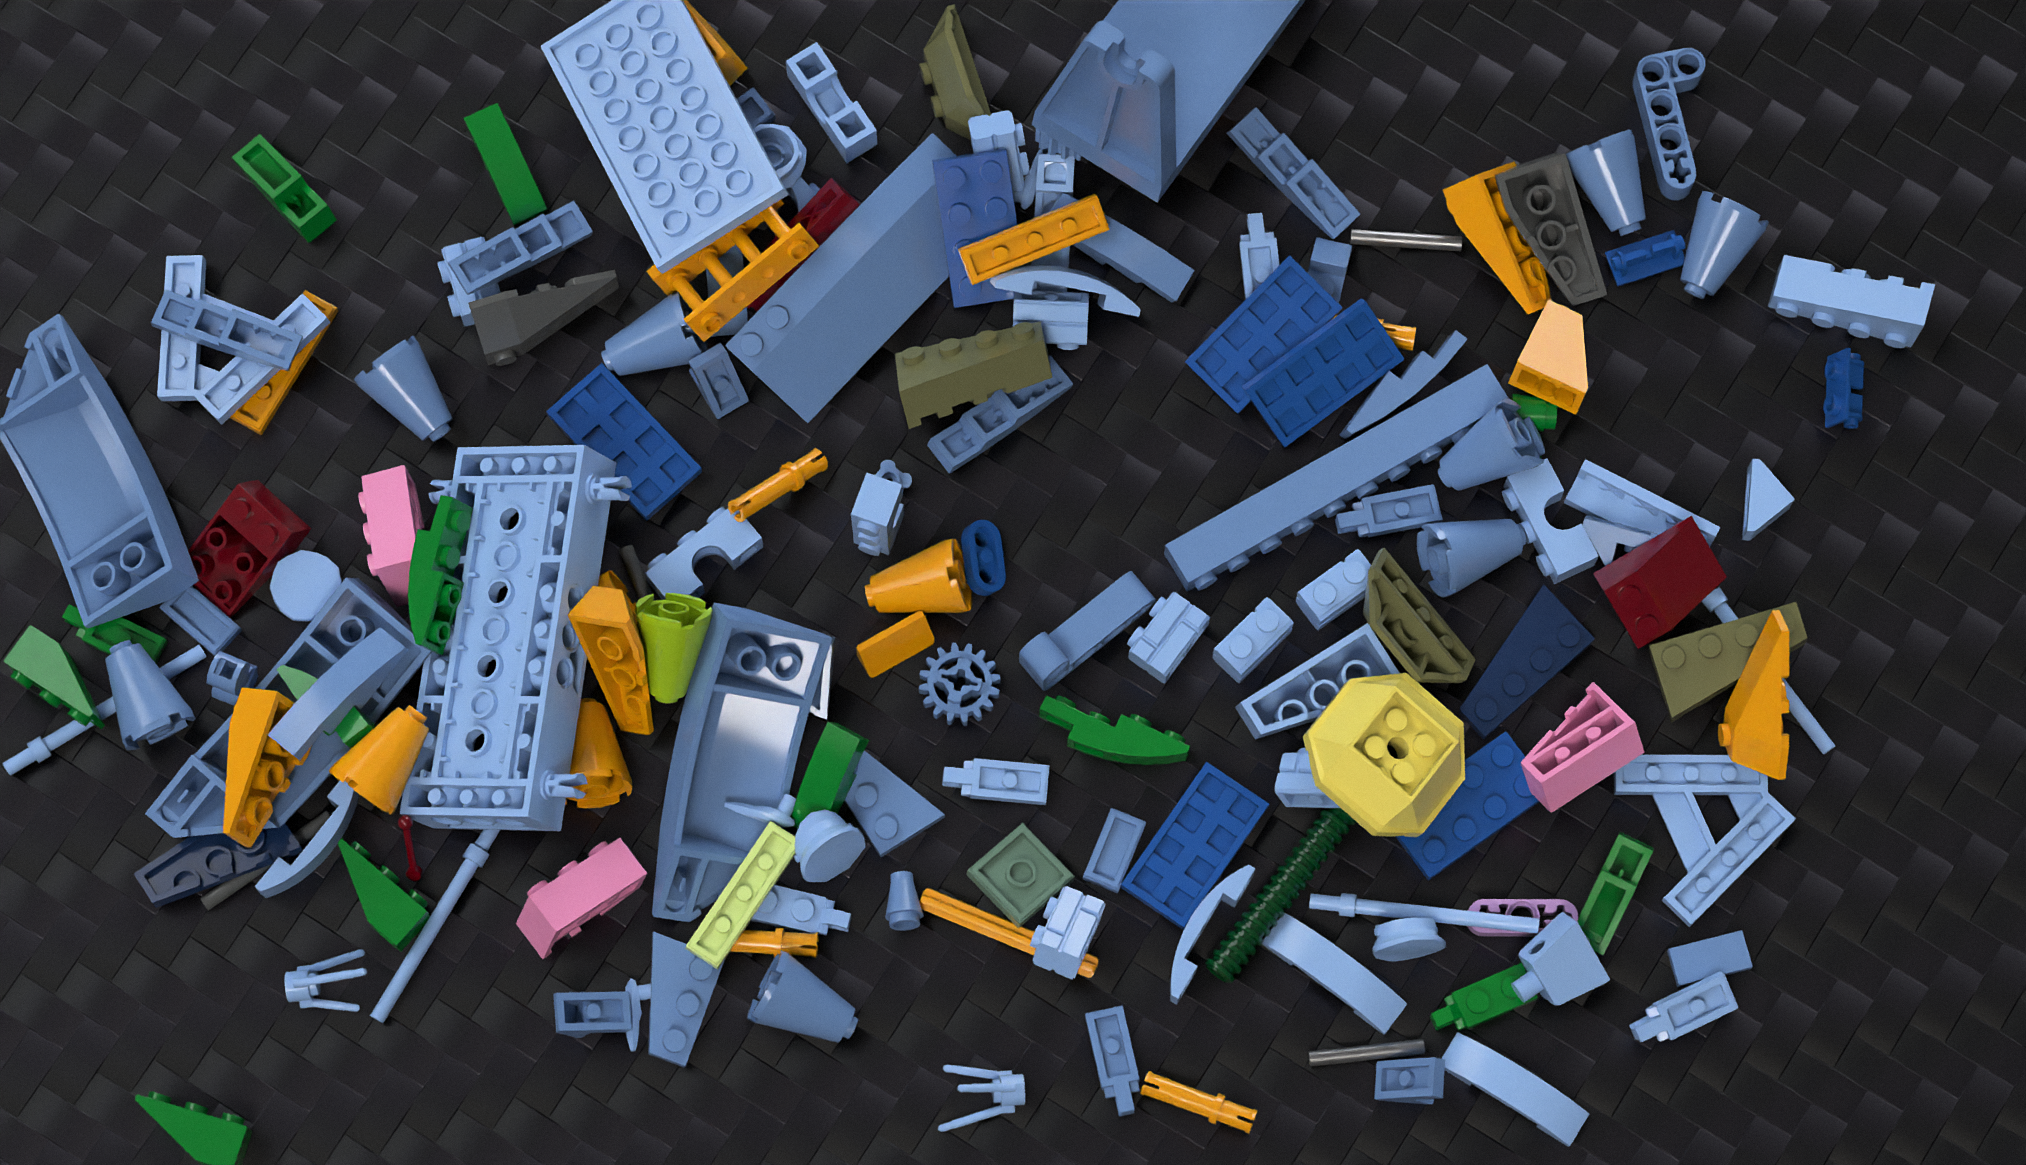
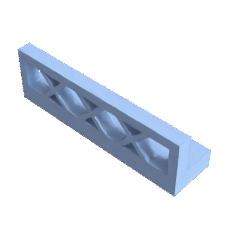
M1586 459L1564 501L1565 504L1589 516L1657 534L1663 533L1692 516L1709 547L1720 529L1719 526Z

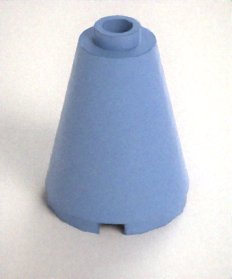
M1629 129L1567 153L1566 156L1571 173L1611 232L1618 230L1620 236L1641 229L1639 222L1645 220L1646 216L1635 136H1633L1632 131Z
M1703 191L1698 199L1680 280L1686 284L1683 290L1701 299H1704L1706 294L1713 296L1766 231L1769 223L1767 220L1758 221L1761 215L1726 197H1723L1721 203L1711 200L1714 193Z
M678 292L670 294L605 341L606 350L601 351V354L610 372L615 370L619 376L686 365L689 364V360L709 349L707 340L703 342L684 321V318L692 310Z
M411 336L408 341H401L373 361V369L367 374L362 370L354 378L358 387L422 441L430 438L432 442H435L451 430L448 423L453 418L420 344L414 336Z
M1509 398L1499 401L1440 459L1438 474L1448 488L1453 487L1455 490L1460 491L1529 470L1544 463V459L1540 458L1541 455L1545 454V447L1541 436L1529 416L1522 419L1516 412L1522 408L1518 403Z
M1512 519L1429 523L1423 525L1421 528L1424 531L1417 534V552L1422 571L1430 569L1434 580L1428 583L1431 589L1441 597H1448L1517 557L1522 553L1523 546L1526 544V536L1522 526L1516 524Z
M126 640L109 649L111 655L105 661L122 743L126 750L139 749L137 741L147 739L150 745L161 741L187 727L186 720L194 721L196 719L192 709L140 643L132 645L130 640Z
M783 950L780 951V955L777 954L766 971L758 987L760 991L757 998L760 1000H752L747 1014V1019L754 1023L837 1043L840 1042L842 1037L847 1039L851 1037L859 1018L853 1016L855 1008Z

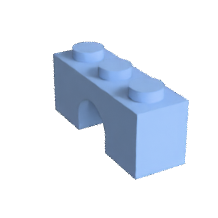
M817 42L786 60L788 78L846 163L877 145L876 128L857 100L852 102L838 80L836 69Z
M1548 458L1544 459V463L1535 468L1507 476L1503 486L1505 490L1502 491L1504 501L1510 511L1516 510L1522 521L1519 524L1525 532L1526 542L1528 544L1533 542L1539 554L1536 556V561L1545 577L1550 575L1553 583L1556 584L1593 567L1599 556L1582 523L1567 530H1560L1552 527L1545 518L1544 509L1560 501L1564 493V489Z
M866 473L851 512L854 543L859 545V550L874 556H879L880 552L887 555L890 554L904 517V505L900 504L903 496V486L901 484Z
M724 507L717 509L708 517V524L698 532L692 530L686 533L677 542L679 547L669 555L665 553L658 555L649 563V570L645 572L647 582L662 600H665L666 593L685 594L696 598L705 593L703 583L694 574L697 562L708 555L721 556L735 570L763 548L762 537L746 519L743 522H738L734 519V516L740 513L739 510L731 515L729 509Z

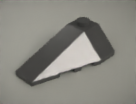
M1554 153L1494 175L1505 212L1569 304L1575 306L1606 296V288L1566 153Z
M615 270L575 277L565 283V287L561 288L545 283L537 285L536 290L530 294L518 296L515 289L469 302L471 314L488 365L495 363L497 366H503L513 363L517 360V356L525 354L617 290L619 284Z

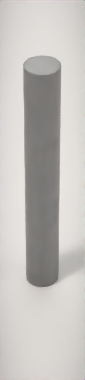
M1351 229L1350 244L1461 251L1462 236Z
M1423 1039L1308 1051L1309 1064L1311 1067L1425 1054Z

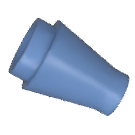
M909 871L894 872L890 875L891 884L885 919L889 921L890 928L894 930L904 931L918 928L923 912L914 885L913 873Z

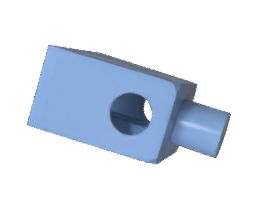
M1562 912L1520 950L1519 958L1527 973L1511 983V986L1519 999L1524 1003L1540 993L1542 997L1556 1006L1605 984L1610 978L1578 922Z

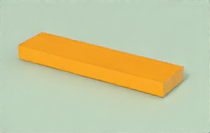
M1093 194L958 249L969 281L974 285L1110 229L1098 196Z
M305 290L303 294L332 322L338 313L337 307ZM331 323L295 355L289 371L280 370L230 418L262 435Z

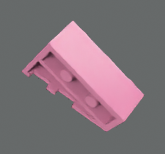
M405 465L361 476L363 492L358 493L361 509L364 514H367L368 521L363 523V532L368 545H371L372 553L367 554L368 566L373 576H379L396 607L409 604V569L417 530L425 529L416 485Z
M1594 682L1588 686L1586 697L1577 707L1571 706L1564 713L1566 719L1554 732L1549 730L1520 762L1530 792L1550 813L1644 753L1636 723Z
M618 838L611 844H608L606 841L598 844L588 853L589 858L579 864L576 860L570 862L558 872V878L550 883L543 880L527 892L529 897L516 925L542 959L552 953L551 948L554 942L568 933L573 938L582 931L579 927L597 914L602 916L642 885L647 872L621 838Z

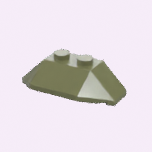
M955 4L947 6L924 48V63L919 64L924 84H931L935 96L930 97L935 117H942L947 129L971 140L968 124L970 117L985 114L991 116V112Z
M1385 548L1380 549L1368 570L1363 616L1369 626L1416 682L1462 683L1466 681L1476 659Z

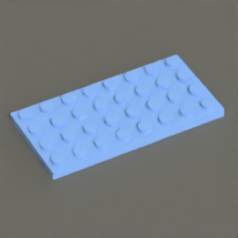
M612 0L541 45L549 64L656 268L662 274L789 195L683 0Z

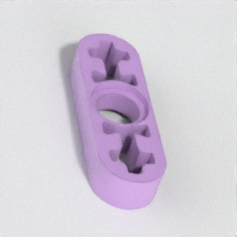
M1480 899L1475 901L1468 909V911L1479 912L1481 908H1484L1487 913L1500 914V908H1506L1504 915H1511L1512 911L1516 908H1525L1530 911L1532 918L1540 919L1538 908H1544L1542 916H1552L1559 908L1575 921L1578 920V912L1575 906L1563 899ZM1544 920L1543 927L1545 928L1552 920ZM1467 926L1472 933L1478 936L1535 937L1537 935L1535 933Z

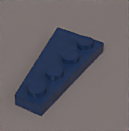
M1543 584L1460 707L1458 713L1484 740L1594 642L1595 638Z
M286 823L279 828L262 829L251 848L244 847L224 833L190 836L135 872L134 875L157 908L271 865L278 857L284 860L298 855L303 849Z

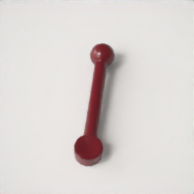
M402 815L398 819V825L403 829L409 862L406 876L412 881H417L421 878L422 868L416 864L410 829L413 825V820L408 815Z

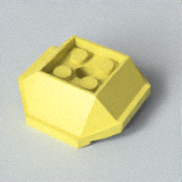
M1407 673L1352 678L1348 680L1303 735L1315 786L1372 836H1420L1465 780L1464 723ZM1387 745L1392 746L1396 750L1397 759L1389 754Z

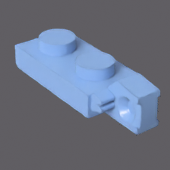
M1262 213L1247 214L1248 234L1240 235L1239 249L1245 300L1279 266L1277 239L1274 238L1273 232H1264Z
M974 758V761H964L963 768L944 767L942 786L961 788V796H970L972 799L1046 805L1049 766Z
M774 885L751 921L800 933L827 935L828 928L848 932L852 917L851 913L833 909L835 901L826 899V897Z
M1719 971L1652 1003V1006L1645 1009L1647 1016L1629 1026L1635 1040L1637 1039L1640 1042L1654 1036L1657 1037L1658 1041L1665 1039L1673 1040L1739 1007L1725 974Z

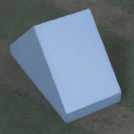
M1752 459L1747 468L1742 540L1750 541L1785 513L1795 500L1760 459Z

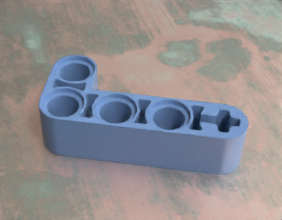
M1682 48L1646 56L1639 62L1633 77V89L1658 186L1661 193L1670 200L1685 198L1690 193L1696 178V168L1676 94L1694 89L1699 84L1705 69L1703 54L1693 48ZM1682 64L1690 65L1695 73L1686 75L1679 70L1678 66ZM1654 72L1660 80L1656 82L1647 81L1642 73ZM1655 105L1663 106L1669 114L1665 116L1656 115L1651 107ZM1664 139L1672 140L1677 145V149L1667 150L1661 146L1660 141ZM1677 163L1675 168L1677 178H1671L1674 172V164Z
M1130 571L1116 580L1049 635L1046 632H1042L1029 641L1019 653V663L1040 688L1046 691L1143 615L1156 602V599L1136 575Z

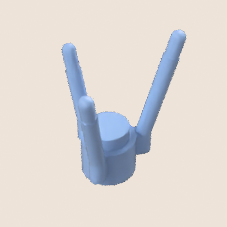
M359 949L312 965L297 966V971L285 972V991L288 1002L299 1001L300 1008L317 1007L358 1012L360 1010L358 1004L315 999L313 996L320 995V983L366 975L367 970L365 968L322 975L317 973L318 971L362 957L365 951Z
M944 1065L943 1070L945 1072L995 1079L992 1080V1083L961 1084L957 1089L959 1092H992L993 1103H1000V1105L938 1126V1130L944 1132L999 1114L1015 1113V1105H1025L1023 1074L1012 1075V1070L994 1071L965 1066Z

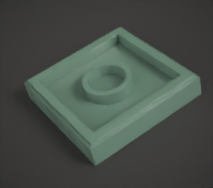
M1023 823L971 866L966 873L1017 928H1020L1048 903L1051 896L1056 897L1062 891V888L1070 885L1075 878Z

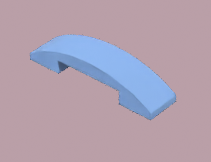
M1038 153L1034 218L1050 212L1061 193L1064 192L1073 197L1074 156L1061 159V155ZM1070 246L1032 261L1031 265H1051L1068 268ZM1034 281L1032 291L1067 292V287Z
M1051 265L1021 266L990 279V283L995 288L1029 295L1032 293L1034 281L1099 293L1097 304L1103 310L1138 317L1140 315L1141 309L1113 285L1094 275L1067 267Z
M339 781L327 796L331 804L336 807V810L293 864L289 865L278 857L257 883L255 888L262 896L268 898L277 895L299 883L311 874L336 847L353 817L359 794L347 782Z
M1251 865L1237 870L1220 882L1204 898L1188 921L1178 943L1171 972L1170 1001L1174 1004H1178L1197 971V965L1187 960L1188 955L1221 900L1235 908L1254 876L1256 868Z
M1286 913L1283 918H1279L1278 924L1270 930V935L1264 938L1262 945L1292 966L1294 964L1353 1008L1356 1015L1385 1035L1407 1003L1359 962L1305 924Z
M1457 1032L1441 1058L1445 1060V1071L1469 1086L1471 1084L1475 1085L1537 1124V1128L1570 1147L1589 1116V1113L1536 1075Z

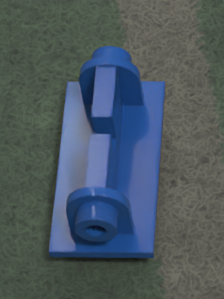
M1675 230L1605 252L1617 287L1683 266L1685 256L1682 250L1685 249V242L1682 235L1676 236Z
M1846 348L1827 356L1824 370L1827 379L1826 398L1823 404L1825 428H1830L1844 422V428L1855 429L1859 427V422L1863 420V395L1851 393V388L1856 390L1863 388L1864 361L1861 360L1860 354L1851 353V348Z

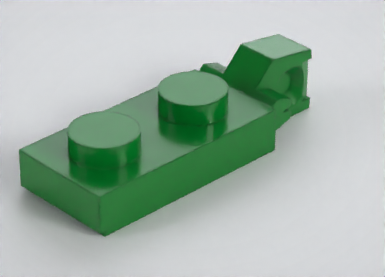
M70 604L62 616L66 623L78 628L76 637L108 655H111L109 651L111 647L130 640L132 645L140 643L157 664L168 643L167 639L122 617L87 628L84 627L78 608Z
M1520 963L1452 992L1450 996L1444 998L1447 1006L1431 1013V1016H1429L1435 1030L1455 1023L1458 1030L1464 1028L1468 1030L1537 1000L1538 997L1535 995L1525 1003L1522 1002L1511 986V983L1526 974L1523 964Z

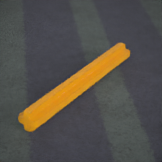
M931 888L924 890L919 901L922 910L1034 956L1036 948L1031 947L1030 943L1035 931L1023 926L1017 928L1011 921ZM1086 953L1077 974L1092 978L1097 969L1099 959Z

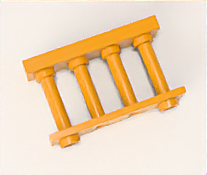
M782 200L755 215L662 274L655 264L646 271L667 296L676 292L681 295L692 310L684 318V321L703 342L718 332L726 323L819 247L800 223L790 229L779 216L776 210L784 204ZM765 221L779 240L761 253L747 234ZM736 245L750 264L732 277L719 258ZM705 269H708L721 288L707 300L703 301L690 282Z

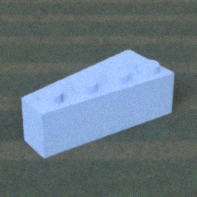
M1784 255L1778 267L1768 307L1776 309L1778 314L1785 317L1794 318L1799 315L1812 319V323L1821 327L1831 328L1837 326L1848 329V333L1856 337L1868 338L1872 336L1883 339L1886 345L1894 348L1912 347L1925 325L1935 284L1922 282L1919 289L1903 285L1904 278L1888 276V279L1878 281L1871 279L1864 270L1852 268L1838 273L1834 272L1835 267L1832 264Z
M1367 623L1243 700L1235 708L1253 737L1258 739L1315 721L1342 686L1352 678L1398 674L1399 671Z

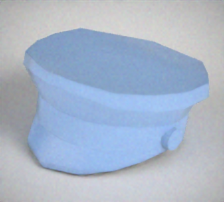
M776 124L758 125L753 130L785 189L793 187L801 176L806 164L807 149L788 126Z
M300 550L277 562L269 588L275 604L284 615L293 621H312L341 585L342 580L339 567L328 557L316 552Z
M826 809L811 812L800 823L795 836L796 855H794V859L797 863L800 862L803 879L807 882H827L849 869L864 850L865 839L858 828L853 827L850 823L846 824L835 812Z
M1403 918L1375 925L1374 934L1377 940L1372 950L1376 959L1396 962L1426 956L1446 948V942L1438 935L1436 921L1432 918Z

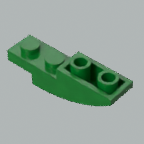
M443 495L440 496L430 531L417 530L408 584L409 614L415 643L440 655H443L446 642L450 638L454 615L461 601L464 582L453 576L460 561V552L466 532L471 524L473 508L453 497Z
M1046 695L1040 707L1039 717L1071 731L1067 738L1068 747L1091 756L1127 764L1154 765L1186 761L1189 755L1190 746L1185 744L1186 739L1170 730H1165L1163 734L1151 728V722L1135 714H1131L1130 718L1121 714L1116 726L1113 727L1109 725L1111 721L1107 717L1093 711L1087 715L1075 709L1077 705L1074 702L1059 695L1055 699Z

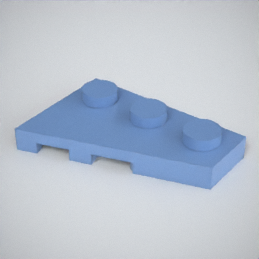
M866 751L863 752L853 772L857 776L844 801L879 856L883 857L945 818V814Z
M653 932L648 1054L685 1067L723 963L717 970L686 950L687 944Z

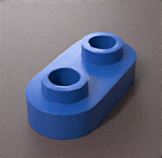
M977 520L968 525L961 535L967 584L973 592L981 596H988L1000 590L1006 580L1000 532L993 523L987 520ZM975 537L979 539L981 546L976 544ZM979 573L984 576L985 582L981 579Z

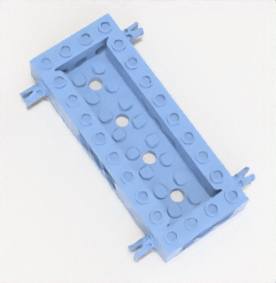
M588 446L458 447L453 480L437 479L431 481V485L441 490L428 493L432 503L438 504L441 495L449 496L473 508L471 524L466 532L460 552V561L453 576L464 582L461 601L457 606L452 622L450 638L446 642L443 655L432 652L423 663L416 710L428 718L424 725L429 728V732L402 793L400 815H408L412 820L438 829L561 831L566 797L581 799L586 795V793L572 788V786L587 784L585 775L582 773L570 774L587 656L567 614L592 586H598L611 500H629L631 496L623 493L620 489L632 487L631 481L627 476L614 477L616 462ZM518 513L519 520L517 525L509 530L511 517ZM507 586V596L502 602L497 603L500 589ZM495 659V671L486 677L489 662ZM483 733L485 737L484 744L478 751H474L477 737Z

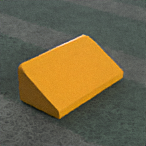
M918 611L858 644L856 651L857 657L868 676L874 678L930 647L935 641L924 613Z

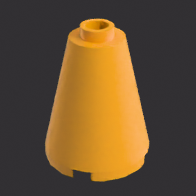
M946 539L870 576V584L865 585V594L869 606H875L879 613H916L918 611L923 613H964L965 611L972 610V590L966 583L963 552L956 539Z
M584 698L580 701L570 774L582 773L585 775L587 784L572 786V788L586 793V795L581 799L566 797L565 801L566 805L567 799L577 801V808H600L620 802L619 795L626 792L627 796L632 793V779L606 708L603 704L598 703L592 698Z
M408 705L405 711L397 707L337 760L329 769V772L341 782H347L359 795L392 815L397 808L429 732V728L424 725L428 718L410 705Z

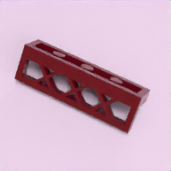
M831 178L787 225L792 229L800 223L820 247L860 204ZM776 236L761 253L767 250L779 238ZM817 249L747 307H752L758 311Z

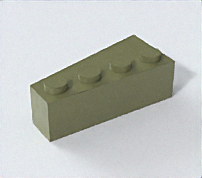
M1041 321L1035 323L1022 322L1012 328L998 331L986 330L978 333L976 336L962 339L950 338L942 341L940 344L922 348L915 346L907 348L903 352L895 353L899 393L909 429L922 425L920 420L922 417L937 413L938 418L953 414L952 407L961 403L971 401L974 405L986 402L995 391L1000 389L1008 394L1053 378Z
M1790 603L1650 645L1649 654L1671 723L1737 684L1772 610H1780L1789 629V653L1806 644L1807 634L1797 603Z

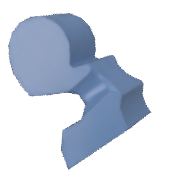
M219 651L215 655L207 674L206 684L213 686L212 697L235 706L241 688H253L258 678V667Z

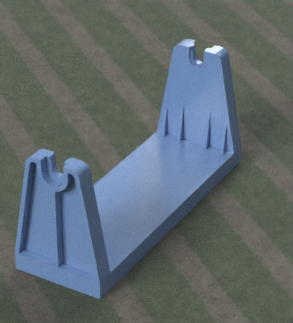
M1118 0L1104 20L1098 21L1047 92L1035 110L1032 126L1158 203L1305 0Z

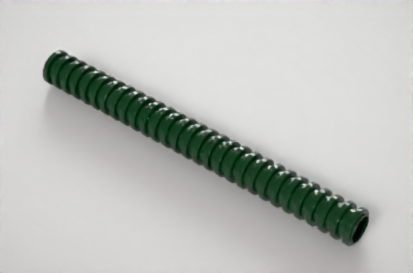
M1387 745L1389 754L1397 759L1396 750L1392 746ZM1329 808L1328 810L1321 811V819L1314 820V828L1307 829V837H1301L1298 842L1300 846L1292 849L1293 855L1291 857L1287 856L1284 859L1286 864L1284 866L1280 865L1277 868L1278 874L1270 877L1271 884L1263 886L1264 893L1256 895L1257 902L1249 904L1248 908L1250 911L1242 913L1241 917L1243 920L1241 922L1236 921L1234 924L1235 930H1229L1227 933L1228 939L1222 940L1219 944L1221 948L1219 950L1215 949L1212 952L1214 957L1212 959L1208 958L1205 961L1207 969L1225 983H1233L1235 979L1233 975L1235 973L1239 974L1242 971L1240 966L1242 964L1246 965L1249 962V954L1254 955L1256 953L1255 946L1263 944L1262 937L1270 935L1271 931L1269 928L1276 927L1278 924L1276 919L1278 917L1283 918L1285 908L1290 909L1292 906L1291 900L1297 899L1300 895L1298 893L1299 889L1304 890L1306 888V880L1311 881L1313 879V871L1318 872L1320 870V862L1327 861V853L1334 852V844H1340L1342 841L1341 835H1347L1350 830L1348 826L1356 823L1343 809Z

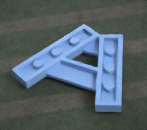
M203 255L166 256L164 292L167 289L195 301L201 299L229 311L235 309L303 336L296 355L331 323L303 293L275 320L204 294L206 259ZM161 330L157 397L161 401H199L222 425L281 369L235 356L222 370L217 371L200 364L201 344Z
M1640 755L1614 772V795H1652L1687 871V875L1662 901L1689 927L1796 819L1768 793L1767 775L1731 761L1729 755ZM1694 795L1729 796L1739 822L1717 844L1714 842Z

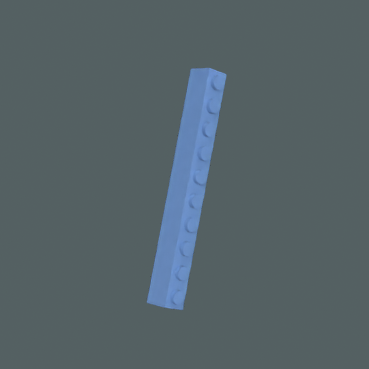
M1488 364L1167 543L1164 555L1187 592L1195 587L1198 591L1203 590L1217 580L1216 575L1227 569L1230 572H1234L1249 563L1248 557L1260 550L1262 554H1266L1276 549L1282 543L1280 539L1293 532L1295 536H1298L1314 526L1313 521L1325 514L1327 518L1338 514L1346 508L1345 502L1356 496L1359 500L1370 496L1378 490L1377 484L1390 478L1391 482L1396 481L1409 473V466L1422 460L1423 464L1434 460L1442 454L1441 448L1452 442L1456 444L1499 401L1507 399L1508 396Z

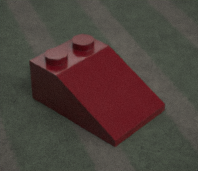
M1692 516L1593 573L1638 649L1674 628L1727 578Z

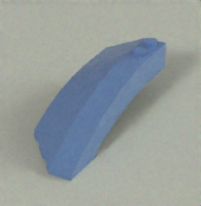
M933 133L875 189L725 345L807 423L819 413L878 349L949 277L932 160L956 157V155Z
M58 313L28 335L24 346L28 349L22 368H16L6 394L10 401L4 417L0 418V440L20 473L50 534L84 627L91 628L169 601L198 582L199 579L163 487L135 431L97 367L64 317Z
M346 577L298 639L255 689L278 691L296 703V698L276 670L277 668L285 665L319 679L347 652L381 627L409 650L362 709H360L375 723L432 651L415 643L411 626L384 599L359 578ZM232 715L195 754L189 757L145 813L173 838L223 833L229 724ZM336 731L330 736L322 732L311 746L309 755L303 765L295 766L288 777L291 782L285 793L279 792L272 803L273 813L263 829L281 827L330 776L329 769L351 749L343 743Z
M719 603L713 604L712 619L684 701L667 780L657 854L652 915L654 917L690 922L702 915L701 910L719 898L767 827V823L724 807L725 802L768 806L777 809L784 794L789 795L800 743L830 647L831 636L750 609Z

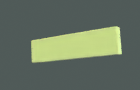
M772 821L769 822L687 943L686 950L718 970L795 855V836Z

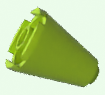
M666 593L665 600L654 601V594L640 598L636 603L635 614L644 649L649 693L655 696V699L659 702L675 703L687 693L712 619V608L705 609L706 602L700 598L685 594Z

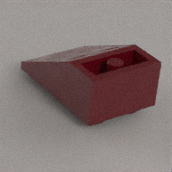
M259 480L238 483L188 550L199 579L193 586L226 616L232 617L273 575L277 562L294 553L311 528Z

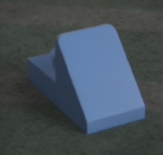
M1316 237L1308 274L1339 303L1352 245Z
M721 343L688 361L691 367L689 373L717 419L749 401L729 355Z
M1586 515L1582 525L1605 566L1613 562L1618 543L1624 544V551L1629 553L1659 535Z
M629 991L553 994L556 1033L582 1038L589 1033L628 1032L632 1029Z
M1430 1057L1377 1061L1374 1099L1403 1103L1433 1104L1434 1099L1443 1098L1445 1060Z

